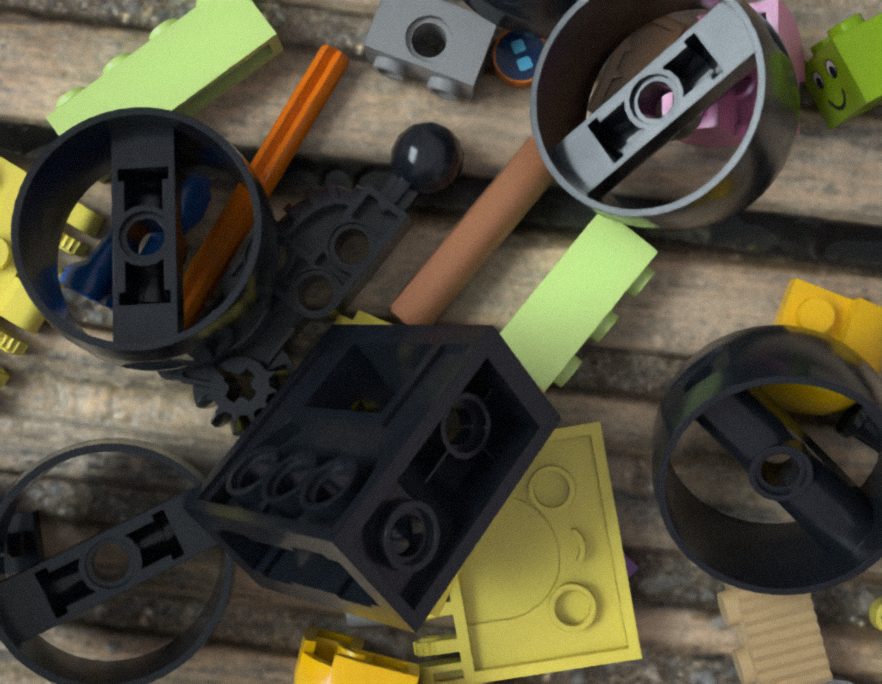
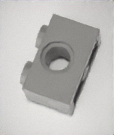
M381 0L365 40L364 49L367 61L374 63L372 69L384 77L396 81H404L405 77L408 76L427 83L426 89L440 98L458 101L459 97L462 96L473 100L496 40L498 26L476 12L443 0ZM424 37H435L443 42L445 48L435 57H423L414 50V46Z

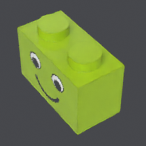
M861 13L855 14L827 31L829 36L810 48L813 57L805 64L806 82L804 83L829 130L882 103V13L867 21L864 20Z

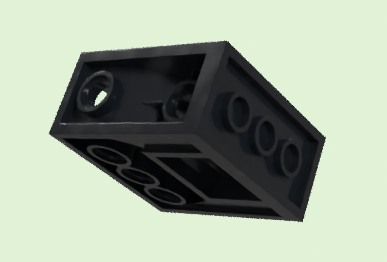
M332 324L182 508L260 587L417 633L562 418L493 325ZM361 399L365 405L366 412L351 411V408L355 402ZM446 428L458 429L455 438L451 442L447 439Z

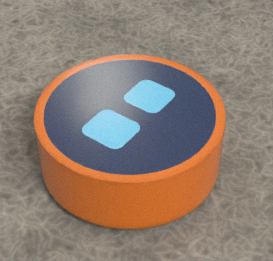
M508 30L500 35L492 53L493 70L499 80L513 88L530 87L539 55L546 40L520 35Z

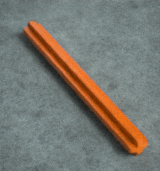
M327 44L320 47L250 163L268 198L348 67V57L335 47ZM240 182L183 274L184 331L193 325L254 223L250 193Z

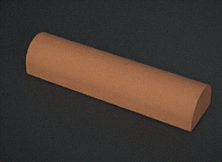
M533 135L524 142L387 306L389 308L388 312L404 325H434L555 179L545 166L536 147Z

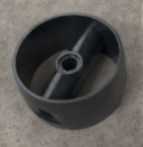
M578 0L563 15L546 40L539 55L531 84L530 119L534 140L545 166L558 184L578 202L605 218L655 232H680L709 227L723 222L749 207L764 194L783 169L792 150L799 125L800 93L790 56L775 29L745 0ZM694 9L710 10L586 119L589 98L600 70L614 50L629 35L648 22L670 13ZM757 68V96L748 130L732 158L708 183L680 200L654 208L628 209L610 194L614 187L669 141L682 140L691 135L700 125L704 112ZM673 92L674 102L670 111L657 119L656 106L658 101L665 94Z
M151 107L117 109L88 118L61 134L47 146L27 172L15 200L11 220V249L14 264L27 295L41 316L54 330L70 342L101 360L127 369L141 371L178 370L199 365L219 356L237 344L256 324L269 302L276 282L280 251L278 226L270 201L255 171L245 157L212 128L194 118L166 109ZM181 156L212 164L239 181L250 193L254 215V236L251 252L240 280L230 295L213 313L185 331L183 265L187 260L188 245L186 237L182 233ZM109 172H111L113 341L92 337L86 334L78 325L65 303L58 278V250L65 224L80 198L91 186ZM153 232L164 233V241L159 250L150 255H139V244L146 235Z
M765 325L735 331L718 338L697 351L682 365L669 383L657 411L652 435V482L654 494L663 522L678 548L690 561L712 577L743 590L770 595L806 594L837 586L863 573L882 557V450L872 472L864 483L858 487L760 387L762 385L795 383L825 388L856 401L869 410L882 423V378L864 358L845 343L816 330L789 325ZM696 420L748 472L749 482L755 492L765 499L777 501L796 521L778 524L749 522L723 514L698 499L682 483L670 462V456L683 432ZM784 454L790 456L788 460L782 463L765 461L773 455Z
M101 438L76 443L47 455L25 470L0 499V640L9 652L35 674L56 684H148L166 676L193 657L215 632L232 596L237 563L222 548L216 584L203 611L181 635L160 649L139 657L124 660H91L64 652L44 640L39 634L218 545L182 508L206 478L192 464L169 449L150 442L130 438ZM97 452L134 453L164 463L179 472L194 485L6 578L4 549L8 529L17 507L31 487L42 476L71 458ZM112 544L122 547L127 552L130 560L127 570L115 576L105 575L100 572L96 567L94 558L95 552L102 546Z

